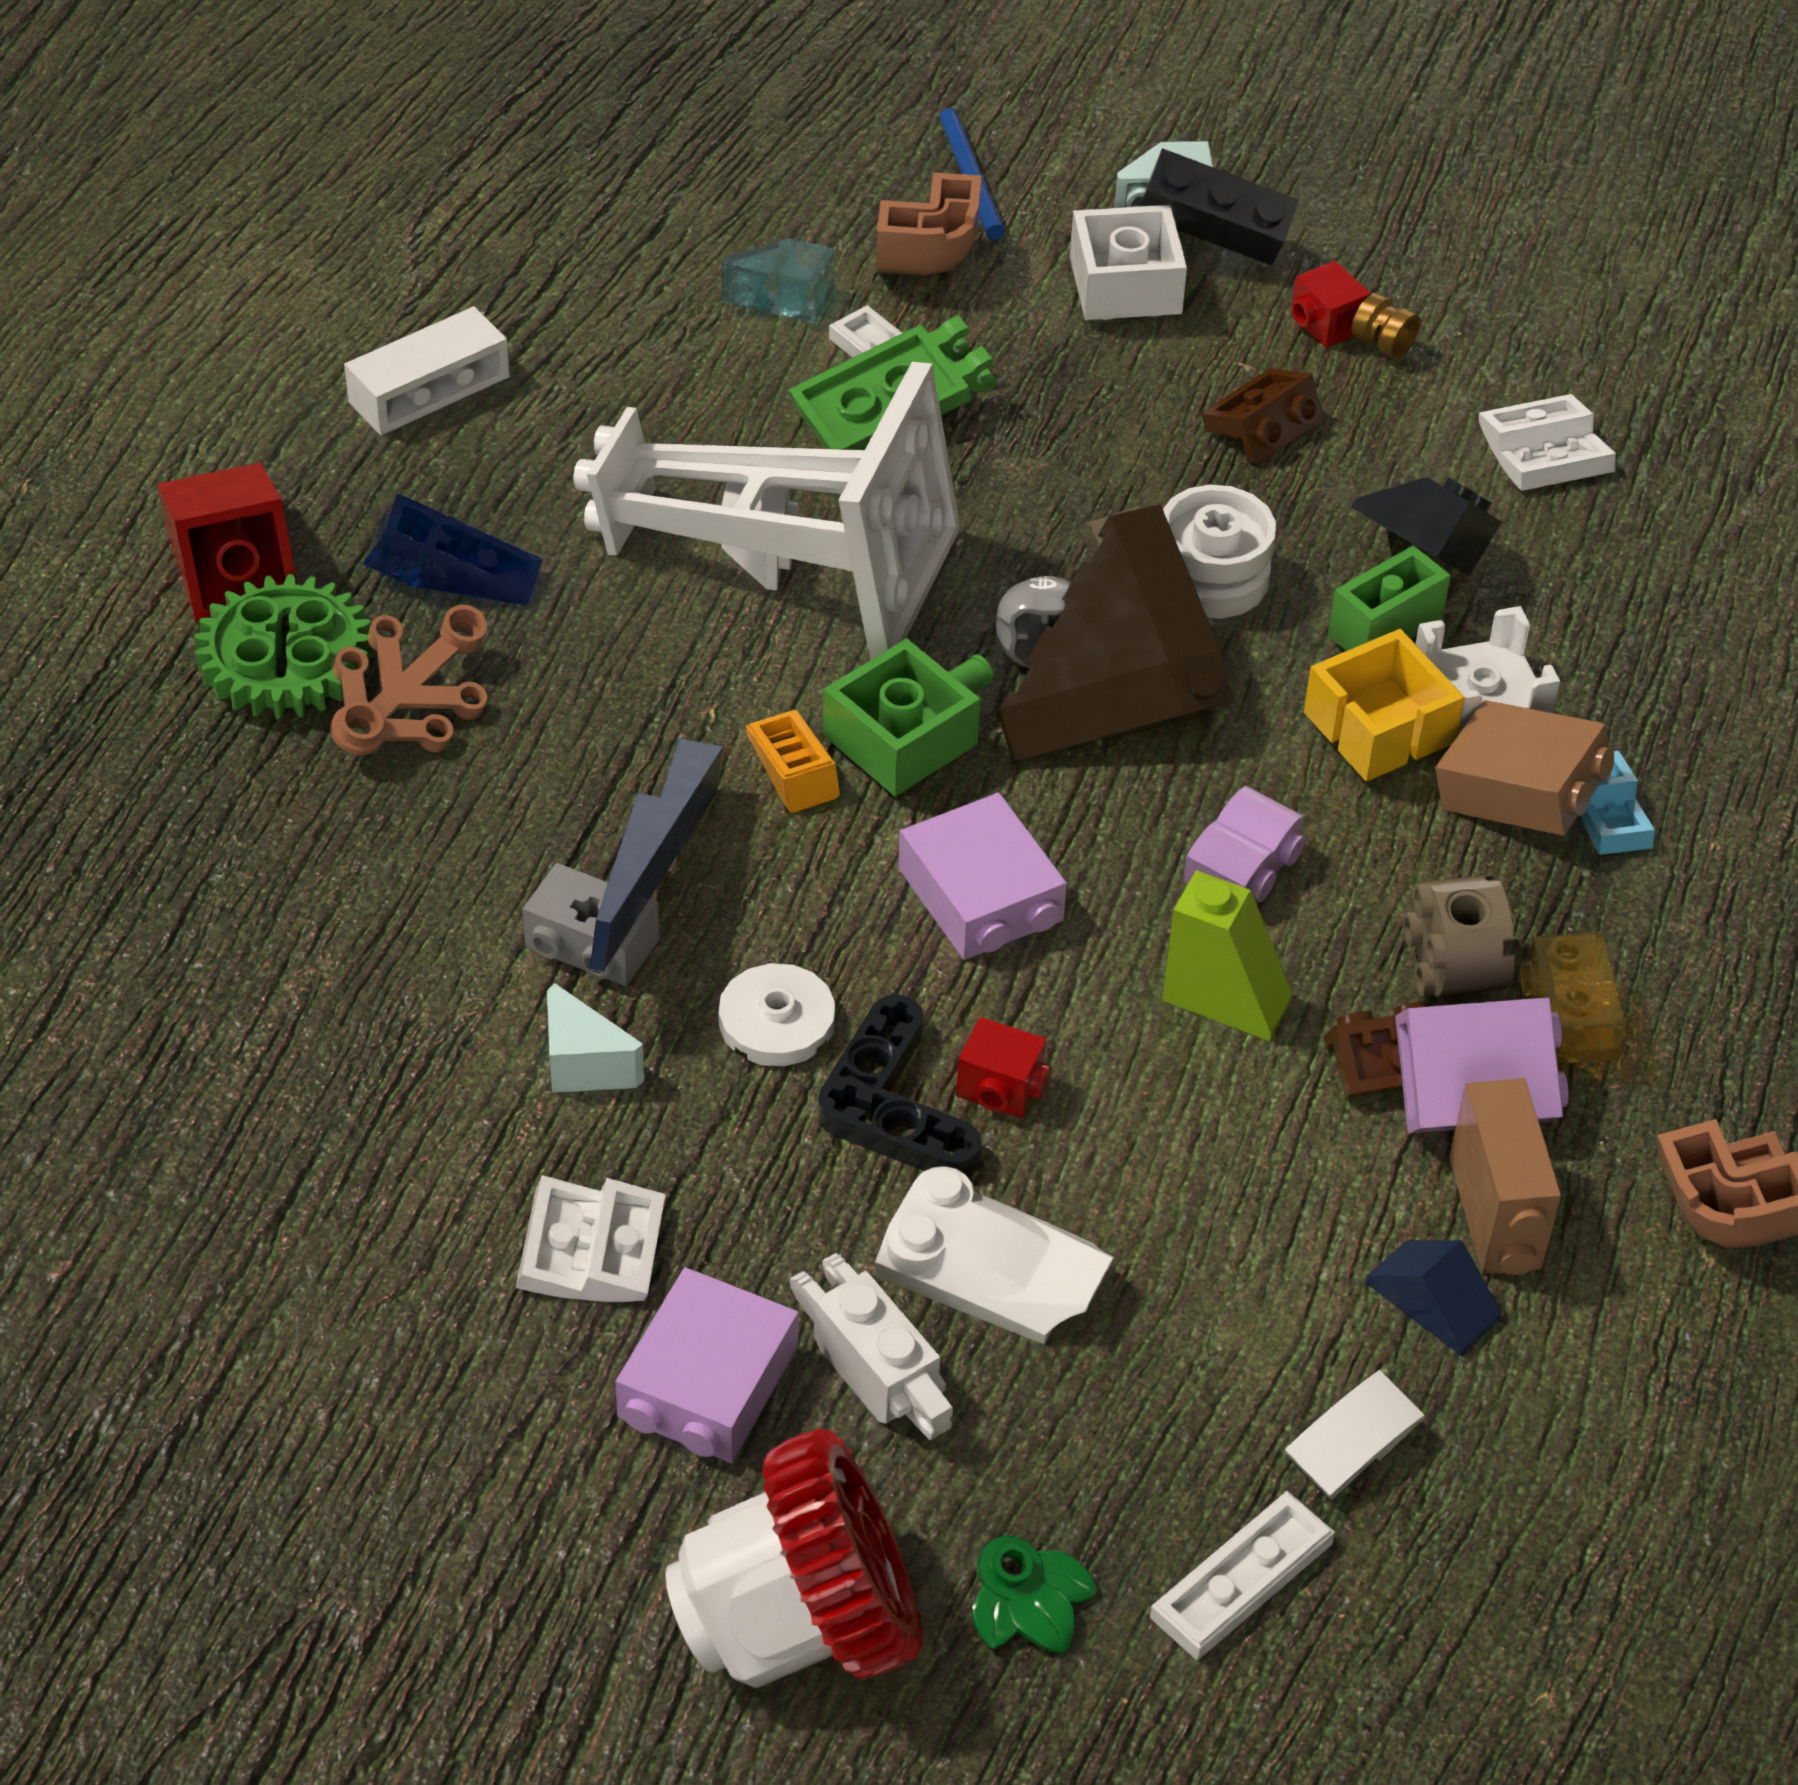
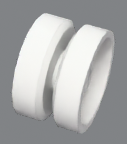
M1210 484L1188 488L1172 497L1163 511L1207 618L1222 619L1242 615L1259 605L1268 591L1271 558L1273 557L1276 520L1269 507L1253 494L1232 486Z

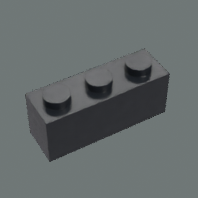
M1162 148L1139 207L1170 205L1178 231L1272 266L1285 242L1299 200Z

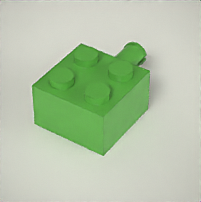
M906 638L823 689V736L896 797L978 745L980 698L975 693L994 684L992 680L994 678L993 670L984 657L974 654L966 662L947 672Z

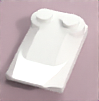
M944 1166L926 1170L914 1181L888 1226L875 1261V1277L1045 1344L1055 1326L1072 1316L1087 1311L1115 1257L1105 1253L1092 1242L974 1192L972 1183L965 1174L957 1169Z

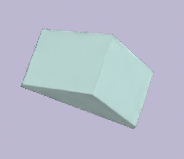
M553 984L547 990L552 1093L637 1088L644 1082L643 1043L557 984Z

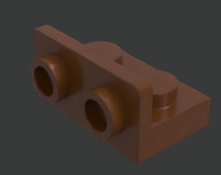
M1273 368L1267 369L1201 413L1207 432L1225 434L1232 439H1242L1248 462L1255 464L1261 463L1323 420L1313 374Z
M1427 1001L1412 1002L1398 1006L1393 1009V1016L1373 1019L1371 1011H1359L1337 1018L1338 1025H1335L1324 1035L1323 1039L1326 1049L1334 1048L1345 1099L1403 1089L1395 1016L1408 1008L1429 1007Z

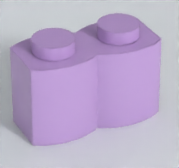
M1247 786L1242 787L1230 799L1218 819L1203 831L1188 852L1183 881L1188 884L1194 872L1198 870L1250 889L1254 899L1262 902L1275 883L1276 872L1284 864L1287 866L1293 865L1303 850L1306 837L1301 835L1304 816Z

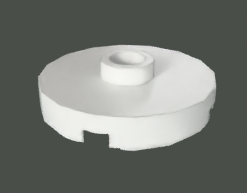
M769 963L749 968L733 978L720 996L719 1028L725 1043L733 1051H735L736 1047L739 1051L746 1053L747 1060L759 1065L788 1066L804 1062L817 1054V1048L825 1040L828 1043L834 1033L835 1001L828 985L813 972L795 965Z

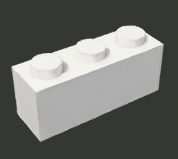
M474 306L344 364L348 402L380 436L510 377L507 338Z

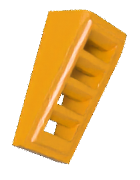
M797 710L746 725L747 735L780 799L789 812L796 813L836 800L839 797L840 791L836 764ZM795 735V737H791L776 743H771Z

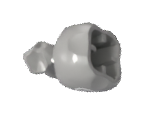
M1053 576L1035 577L1014 585L1004 594L997 608L996 629L999 643L1009 658L1021 666L1029 667L1025 662L1044 628L1047 626L1054 627L1067 604L1061 598L1071 582L1064 578Z

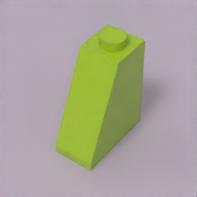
M1196 870L1173 909L1162 1001L1271 1041L1292 1001L1293 993L1252 891Z

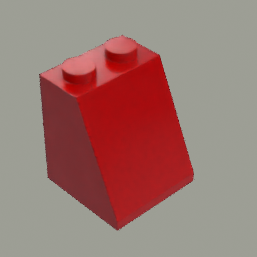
M261 462L157 484L168 538L195 622L199 621L200 618H211L210 605L212 603L227 606L225 592L230 591L239 596L244 595L245 582H250L257 589L264 588L266 576H271L276 585H283L288 574H293L295 584L298 585L282 500Z

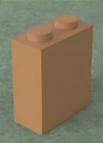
M1484 700L1435 767L1442 810L1564 836L1577 816H1581L1586 812L1590 797L1601 781H1606L1611 775L1614 766V751L1612 748H1609L1605 723Z
M1518 1078L1465 1083L1449 1159L1482 1275L1495 1273L1519 1275L1530 1270L1542 1269L1561 1194L1526 1079Z

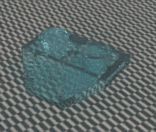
M787 238L726 256L722 261V301L815 323L834 289L835 249Z

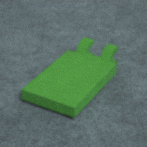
M957 315L930 333L920 324L788 389L792 405L824 449L865 450L912 362L930 363L933 365L941 415L971 401L970 390L983 392L997 386L996 378L988 369L993 366L992 357L983 346L972 351V347L964 338L969 334L968 326Z

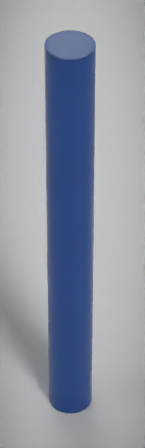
M947 108L940 113V122L961 174L982 176L979 219L987 238L998 240L1005 233L1004 226L957 111Z

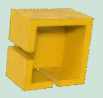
M1400 628L1310 666L1304 713L1331 743L1339 740L1338 751L1359 775L1368 782L1407 765L1409 753L1415 760H1418L1452 745L1458 735L1465 697Z

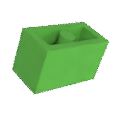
M1413 545L1334 590L1328 636L1345 651L1400 628L1412 639L1417 636L1419 624L1443 619L1451 575Z

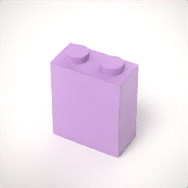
M999 792L899 830L898 869L963 960L984 952L996 951L1006 943L1034 932L1046 931L1056 923L1064 921L1067 882Z
M1549 997L1408 1008L1395 1016L1408 1134L1455 1130L1465 1083L1525 1078L1539 1123H1548L1563 1117L1562 1107H1566L1568 1104L1569 1091L1565 1073L1563 1071L1558 1072L1555 1048H1559L1561 1045L1562 1028L1557 1012H1551Z
M684 1267L615 1381L617 1417L625 1420L627 1424L640 1432H655L678 1441L688 1450L699 1456H715L733 1463L798 1349V1311Z

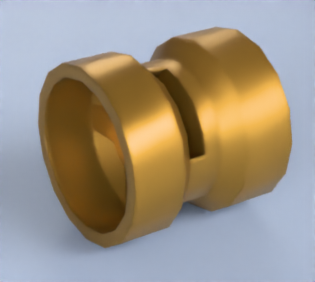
M1373 293L1364 300L1357 310L1352 322L1351 333L1355 338L1366 344L1373 342L1378 344L1379 350L1392 359H1399L1408 352L1415 342L1421 327V318L1407 308L1396 309L1391 299L1380 293Z

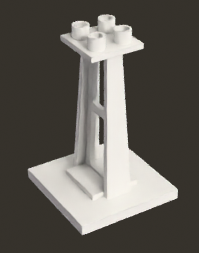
M912 362L865 450L650 444L644 441L637 408L626 407L615 427L600 426L597 429L594 437L596 459H580L574 470L575 488L578 491L591 492L593 497L585 509V527L588 531L602 532L608 555L617 556L634 526L853 572L870 660L906 639L960 531L933 365L930 363ZM654 476L746 484L737 502L731 507L652 496L656 490ZM768 487L841 494L838 501L843 523L756 511L754 509Z

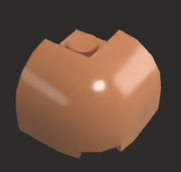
M933 172L930 203L881 200L877 226V273L928 276L948 272L963 262L974 244L978 231L982 176Z
M1717 1119L1657 1135L1658 1158L1682 1216L1701 1238L1726 1248L1759 1246L1798 1235V1152L1785 1154L1775 1131L1727 1144Z

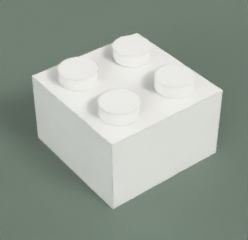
M1170 205L1073 211L1070 260L1085 320H1109L1113 318L1143 316L1158 317L1161 315L1182 314L1187 266Z

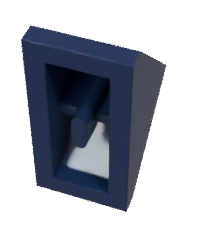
M1462 1240L1405 1241L1366 1276L1365 1283L1460 1356L1470 1349L1501 1319L1502 1312Z

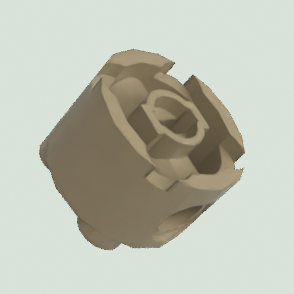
M1493 875L1425 881L1414 884V911L1404 913L1403 932L1406 944L1409 947L1416 946L1419 962L1415 967V981L1420 996L1441 997L1506 990L1511 983L1515 955H1503L1506 950L1504 941L1514 940L1513 922L1503 885L1499 879L1492 880Z

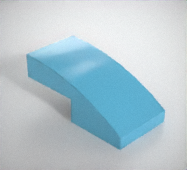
M1614 751V766L1611 775L1606 781H1601L1590 797L1586 812L1581 815L1585 828L1599 855L1653 848L1655 829L1636 800L1638 780L1620 751Z

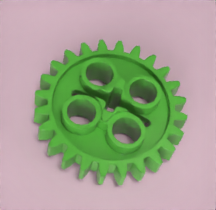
M288 574L283 585H276L271 576H266L264 588L257 589L250 582H245L244 595L239 596L230 591L225 592L227 606L212 603L210 605L211 618H200L201 633L194 636L196 645L195 655L198 672H202L205 687L214 686L215 696L218 701L231 696L233 710L237 711L247 703L252 704V712L255 717H258L266 707L273 708L276 719H281L285 709L292 707L299 717H304L305 705L312 703L317 709L324 711L326 710V697L330 696L335 700L344 701L342 683L333 674V665L337 653L345 647H356L367 655L368 660L374 657V649L370 646L367 639L371 621L365 619L364 606H353V598L350 592L337 596L335 583L331 582L320 590L316 589V580L313 576L308 578L303 585L295 584L293 574ZM289 614L290 632H288L286 638L287 669L286 675L280 678L279 659H281L283 654L282 623L283 617ZM352 662L342 663L346 668L350 670L359 669V667ZM368 665L366 674L370 672V665Z

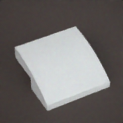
M1572 394L1479 412V423L1491 450L1506 474L1521 491L1615 472L1616 453L1593 433L1594 414Z
M542 1175L535 1191L516 1288L570 1299L601 1302L644 1301L650 1284L665 1194L606 1178L601 1191Z

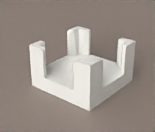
M1521 606L1498 610L1494 615L1490 640L1476 644L1441 650L1445 631L1444 622L1438 620L1419 624L1416 638L1417 647L1465 697L1458 735L1484 700L1549 713L1554 712L1560 680L1552 665L1544 666L1540 678H1536L1524 656L1530 624Z

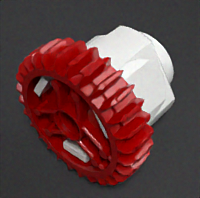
M818 1428L809 1433H802L772 1448L766 1454L762 1470L765 1479L763 1485L765 1492L712 1515L707 1520V1526L685 1535L679 1551V1560L669 1564L666 1568V1585L670 1603L684 1639L697 1661L710 1673L727 1668L732 1678L754 1688H759L833 1655L835 1660L842 1662L844 1670L852 1673V1675L860 1679L870 1678L905 1665V1662L916 1658L923 1644L921 1637L924 1631L920 1624L922 1615L915 1603L918 1596L911 1586L909 1578L912 1575L906 1569L902 1558L904 1552L898 1547L893 1534L894 1529L890 1527L884 1514V1506L879 1504L874 1493L873 1484H869L865 1478L862 1465L856 1464L852 1450L845 1448L843 1440L827 1429Z

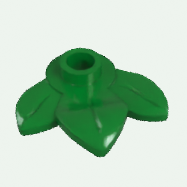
M999 1536L984 1546L977 1559L976 1571L982 1587L972 1604V1619L978 1634L991 1650L1001 1647L1017 1631L1037 1646L1051 1652L1063 1654L1069 1648L1074 1632V1612L1071 1604L1081 1603L1094 1597L1097 1592L1096 1585L1087 1569L1074 1557L1058 1550L1037 1551L1029 1542L1017 1536ZM1008 1557L1015 1560L1021 1567V1574H1008L1001 1565V1559Z

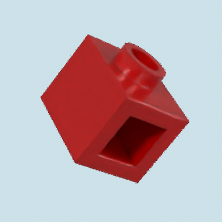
M1335 260L1296 276L1293 300L1291 302V316L1298 325L1304 327L1327 348L1354 337L1351 333L1353 319L1361 304L1371 293Z
M979 1017L958 1058L956 1096L980 1104L990 1111L1004 1112L1023 1118L1032 1098L1042 1099L1050 1081L1052 1065L1045 1063L1047 1038Z

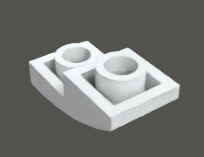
M1378 1370L1317 1419L1285 1449V1452L1332 1501L1375 1459L1380 1461L1425 1418V1415Z

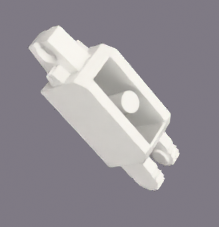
M835 1253L822 1260L824 1275L832 1287H834L829 1292L825 1293L805 1271L790 1278L791 1281L789 1282L792 1293L795 1295L799 1305H802L804 1311L814 1322V1338L821 1353L879 1422L888 1423L895 1418L906 1415L929 1440L951 1429L952 1422L950 1418L953 1415V1409L942 1394V1392L946 1391V1384L939 1374L940 1356L867 1271L858 1275L841 1255Z

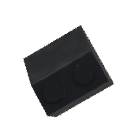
M1424 477L1358 497L1351 507L1468 576L1471 575L1502 521L1487 513L1492 505L1491 502L1449 477L1443 486L1428 477Z

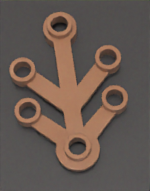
M457 605L450 608L445 614L440 629L441 637L405 671L402 669L400 641L403 635L402 624L398 619L390 615L376 617L371 623L367 639L370 646L377 651L382 692L370 703L367 701L364 677L369 660L361 649L345 647L337 653L333 665V674L342 683L345 706L335 713L331 723V735L335 743L344 751L354 755L374 753L380 749L384 741L419 742L427 751H444L449 746L454 732L451 721L445 716L431 714L423 720L392 719L389 717L399 708L453 709L457 716L467 720H473L482 715L488 696L486 690L481 685L475 682H464L459 686L423 685L456 654H467L480 647L487 630L485 616L478 609L469 605ZM377 631H389L394 637H382ZM456 632H463V633H465L468 637L461 636V635L457 634ZM352 662L359 667V669L350 670L346 668L342 663ZM462 697H471L478 704H467L462 700ZM351 728L362 729L366 734L356 733ZM427 730H439L444 736L439 738L433 737Z

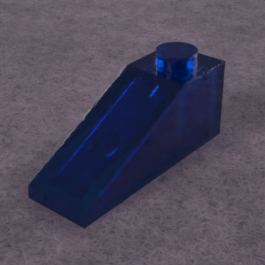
M397 493L377 523L363 565L413 587L526 606L530 601L543 558Z

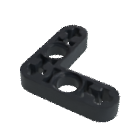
M899 994L885 996L872 1006L822 1086L818 1096L819 1123L826 1132L835 1137L919 1170L926 1171L934 1167L945 1166L957 1169L969 1177L978 1169L981 1159L982 1141L980 1133L975 1126L890 1092L921 1041L923 1012L920 1005L908 996ZM897 1020L906 1022H900L891 1034V1042L886 1040L887 1025L893 1026ZM874 1057L884 1061L887 1067L878 1073L869 1074L859 1070L855 1064L863 1058ZM846 1103H851L855 1105V1107L848 1106L844 1110V1112L835 1110V1108L842 1109L846 1105ZM872 1119V1124L866 1123V1120L871 1121ZM893 1120H904L911 1123L916 1130L906 1137H895L886 1133L883 1127ZM926 1134H933V1137L928 1136L927 1145H924L926 1140ZM955 1145L964 1148L957 1149L953 1155L944 1152V1150L950 1151Z

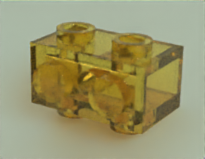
M1603 932L1533 936L1530 960L1521 962V987L1525 996L1532 995L1533 999L1549 997L1551 1012H1557L1559 1015L1562 1041L1560 1047L1555 1048L1557 1064L1617 1060L1624 1020Z

